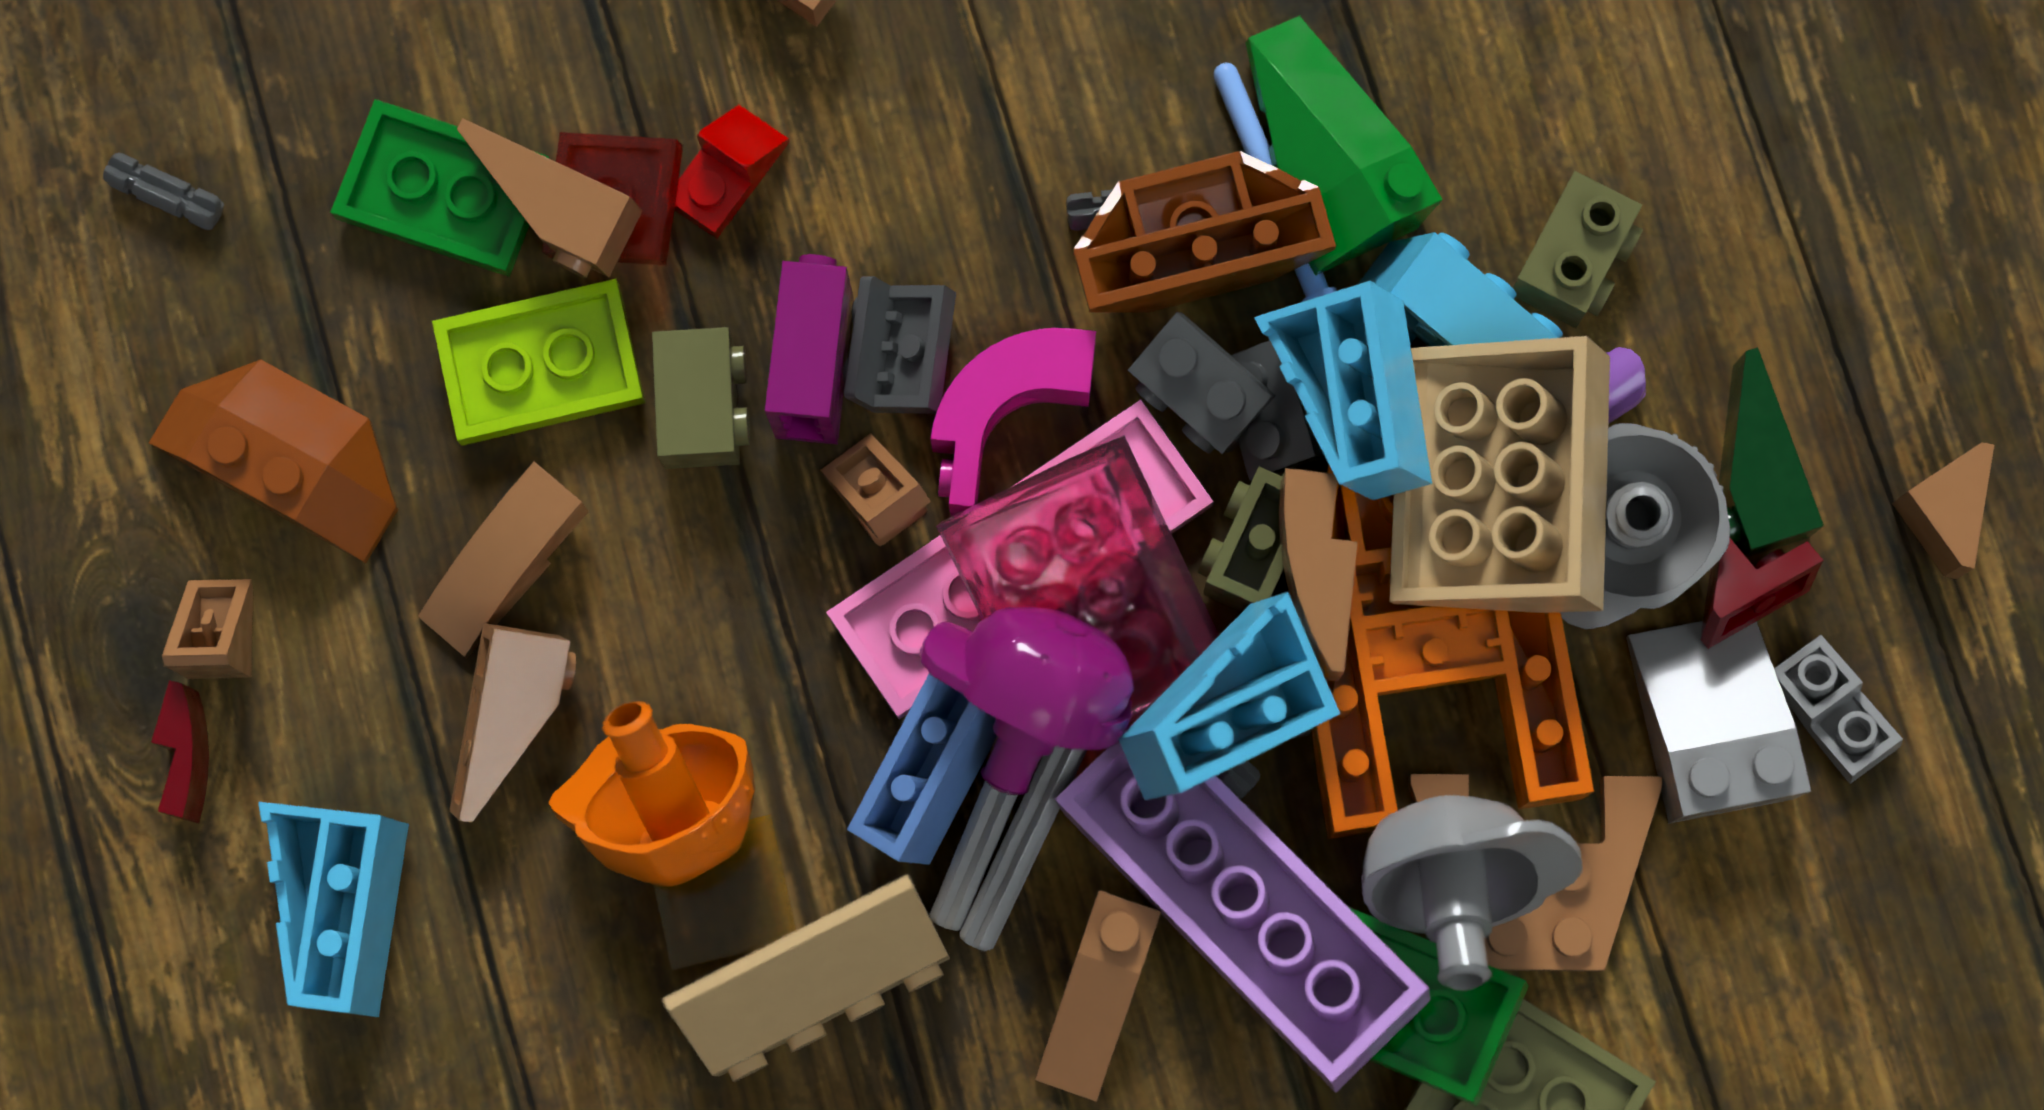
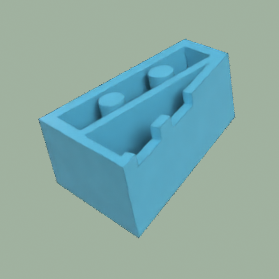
M1433 232L1389 242L1358 283L1372 281L1403 300L1410 345L1416 337L1428 347L1550 339L1563 336L1561 329L1551 320L1538 313L1530 314L1514 300L1517 296L1515 290L1506 281L1491 273L1484 275L1467 260L1470 253L1466 247L1445 233L1437 234Z
M1367 281L1254 317L1262 334L1269 337L1282 363L1279 367L1287 383L1294 386L1307 412L1305 418L1340 485L1371 500H1377L1432 484L1403 300L1372 281Z
M1288 592L1251 603L1118 739L1144 800L1182 793L1340 714Z
M259 802L261 822L267 823L272 861L267 862L270 883H275L281 921L276 923L287 1005L379 1017L409 824L381 815Z

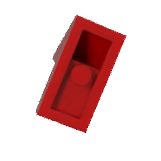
M740 104L701 129L697 135L701 150L665 196L668 206L716 239H718L790 142L788 137Z

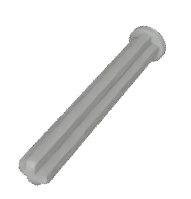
M1055 746L1052 754L1042 757L1029 785V792L1024 795L959 932L960 939L968 945L982 951L994 948L1060 809L1055 798L1073 782L1087 749H1067Z
M986 781L984 782L930 912V919L937 925L954 931L962 928L1018 795L1003 794L993 789Z

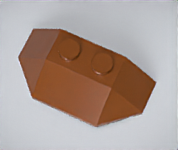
M1241 151L1117 182L1084 236L1080 238L1073 249V254L1089 313H1150L1270 282L1335 250L1336 244L1318 186L1305 180L1300 181L1279 168Z
M261 359L181 389L149 441V444L365 564L398 511L371 420Z

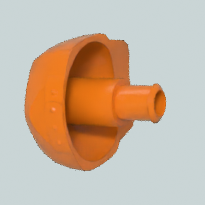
M634 701L623 704L608 714L602 726L604 734L608 737L596 746L577 772L553 793L549 801L557 819L576 832V835L586 849L602 865L612 871L642 882L672 887L673 885L677 886L688 882L714 868L741 848L754 802L755 782L753 766L746 741L736 734L694 724H676L664 729H658L652 717L651 706L645 702Z

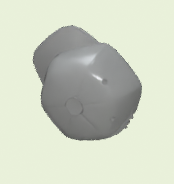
M1619 423L1608 428L1603 611L1561 612L1562 619L1568 624L1583 629L1598 628L1626 617L1640 608H1660L1675 600L1695 584L1721 559L1728 548L1730 539L1726 498L1723 494V486L1719 485L1716 479L1717 474L1714 471V465L1709 463L1698 452L1697 447H1691L1688 443L1679 439L1677 434L1671 435L1665 431L1637 424Z
M1459 795L1432 797L1398 810L1379 822L1367 845L1363 874L1361 876L1362 895L1371 914L1379 921L1396 928L1416 933H1425L1432 942L1437 944L1440 972L1437 975V980L1442 985L1456 990H1469L1482 985L1491 977V970L1487 964L1484 938L1488 937L1492 932V927L1534 911L1543 905L1546 897L1572 885L1582 873L1580 847L1569 834L1556 825L1540 820L1524 821L1512 807L1500 802Z

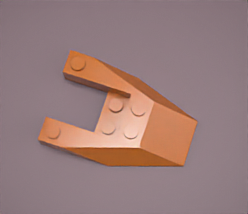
M1328 464L1327 473L1334 474L1330 465ZM1337 481L1331 539L1355 541L1358 543L1345 669L1338 681L1326 680L1340 714L1312 729L1317 777L1328 839L1374 832L1382 819L1398 811L1378 696L1494 678L1518 810L1578 801L1592 794L1594 788L1561 612L1535 613L1391 603L1390 577L1394 495L1371 500L1340 485Z

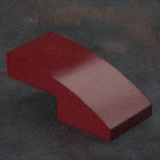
M169 680L151 741L153 744L175 752L158 812L199 824L205 802L209 768L208 731L205 713L198 691L182 683Z

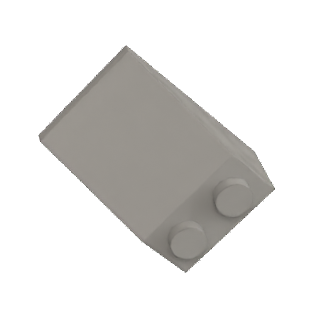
M1703 621L1632 634L1626 637L1657 775L1662 777L1661 793L1669 824L1793 800L1811 792L1796 725L1757 622L1709 649L1700 640Z

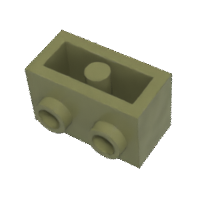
M1574 171L1513 286L1517 294L1515 298L1574 328H1577L1586 312L1598 316L1615 285V282L1605 278L1612 262L1617 258L1626 263L1643 231L1642 228L1633 224L1642 204Z
M729 327L652 332L657 457L664 469L740 465L739 446L750 445L748 408L737 407L736 384H747L745 346H735Z
M1259 466L1250 485L1241 481L1238 482L1224 513L1225 517L1234 520L1224 543L1217 539H1212L1197 572L1208 577L1202 595L1240 612H1243L1251 603L1272 596L1284 570L1279 530L1280 481L1282 476Z

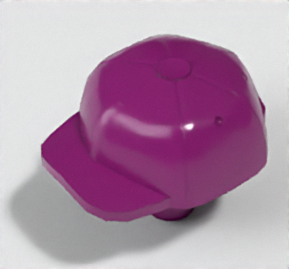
M1004 608L997 610L980 621L973 631L950 622H941L929 631L920 649L921 663L933 677L964 694L973 705L996 718L993 730L998 739L986 767L981 769V775L998 792L1007 795L1028 793L1030 789L1028 785L1040 757L1052 754L1055 746L1087 750L1109 748L1118 744V739L1124 734L1125 730L1130 728L1128 723L1133 714L1131 713L1130 697L1134 691V684L1125 655L1106 634L1071 615L1048 608Z

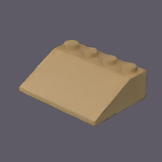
M1588 336L1411 348L1432 484L1394 494L1390 602L1403 605L1535 613L1603 611L1610 356Z
M907 874L663 998V1002L711 1075L719 1077L728 1072L732 1081L735 1082L767 1066L768 1062L764 1054L787 1042L791 1052H794L826 1036L827 1033L822 1025L823 1023L843 1013H846L849 1021L853 1022L883 1007L885 1003L880 994L902 983L905 984L908 992H912L935 981L944 975L939 964L949 960L950 957Z

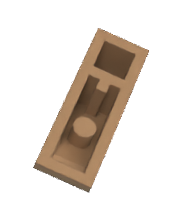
M462 118L457 128L458 132L538 237L556 252L552 261L560 267L584 278H587L591 269L610 277L643 211L630 196Z
M483 623L449 811L459 821H474L559 705L561 690H569L571 688L576 669V654L568 652L570 640L555 634Z
M1099 890L1035 1081L1097 1102L1161 911Z

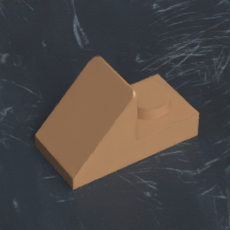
M871 433L820 470L870 538L879 546L886 544L925 515L927 512L926 505L931 502L920 484Z

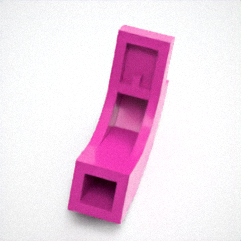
M1044 328L1022 332L988 347L972 359L954 378L938 407L930 438L933 452L954 454V460L942 459L938 490L939 497L949 498L951 516L968 517L977 510L984 447L994 427L1006 415L1025 405L1042 402L1089 407L1096 331L1073 328Z

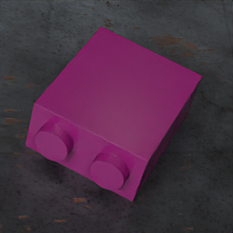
M807 254L801 255L799 262L782 261L765 403V413L776 439L838 445L844 394L843 367L848 358L854 296L847 267L837 266V260L831 257Z

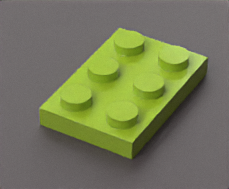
M617 279L432 321L456 438L461 446L645 403L620 285Z

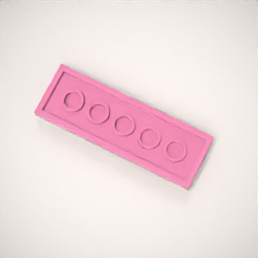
M1139 400L826 613L896 717L900 720L908 714L929 674L928 670L921 663L920 649L929 631L937 624L950 622L973 631L980 621L997 610L1004 608L1036 607L1060 611L1213 506L1214 501L1142 400Z

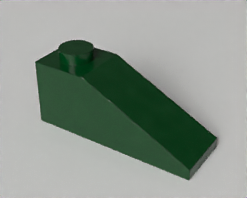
M1758 347L1746 351L1732 368L1719 485L1723 486V494L1726 498L1730 538L1746 558L1810 538L1824 527Z

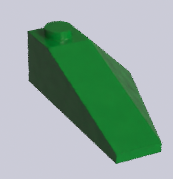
M1298 16L1249 37L1245 44L1259 108L1262 112L1266 113L1272 140V145L1269 148L1272 166L1281 169L1300 181L1305 180L1320 188L1335 240V250L1308 263L1315 276L1417 230L1443 199L1412 146L1305 21Z

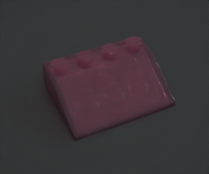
M1125 435L1064 460L940 522L936 526L981 620L1004 608L1036 607L1054 609L1086 622L1106 634L1116 643L1128 661L1134 684V691L1130 697L1131 713L1133 714L1129 723L1137 720L1219 636Z

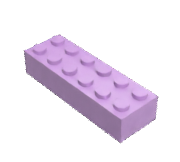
M1119 742L1107 748L1055 798L1064 815L1158 911H1161L1165 919L1335 1093L1430 1001L1429 988L1217 776L1182 793L1144 800Z

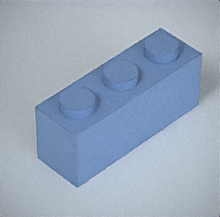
M929 673L847 830L898 862L930 864L997 738L993 730L996 718L973 705L964 694Z

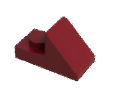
M1730 538L1727 550L1721 559L1710 569L1700 640L1709 649L1806 594L1811 589L1823 559L1807 541L1787 553L1782 549H1777L1753 566Z

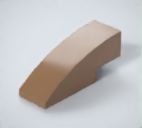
M533 462L493 509L457 556L418 617L467 659L480 645L483 623L497 625L551 564L547 560L549 556L587 515L588 509L581 500L536 462Z
M1285 468L1280 481L1279 530L1282 562L1288 590L1325 679L1338 681L1345 669L1358 542L1331 539L1337 489L1335 475Z

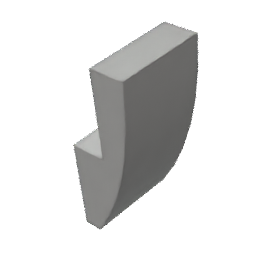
M1819 635L1774 668L1787 703L1822 751L1850 784L1901 747L1903 738L1862 693V680L1822 635Z

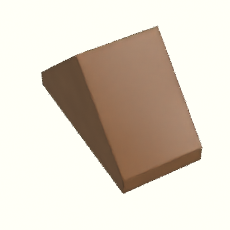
M1981 442L1892 503L1944 577L1958 579L1975 568L1994 451L1993 444Z
M188 580L162 654L164 666L187 679L251 678L252 580Z

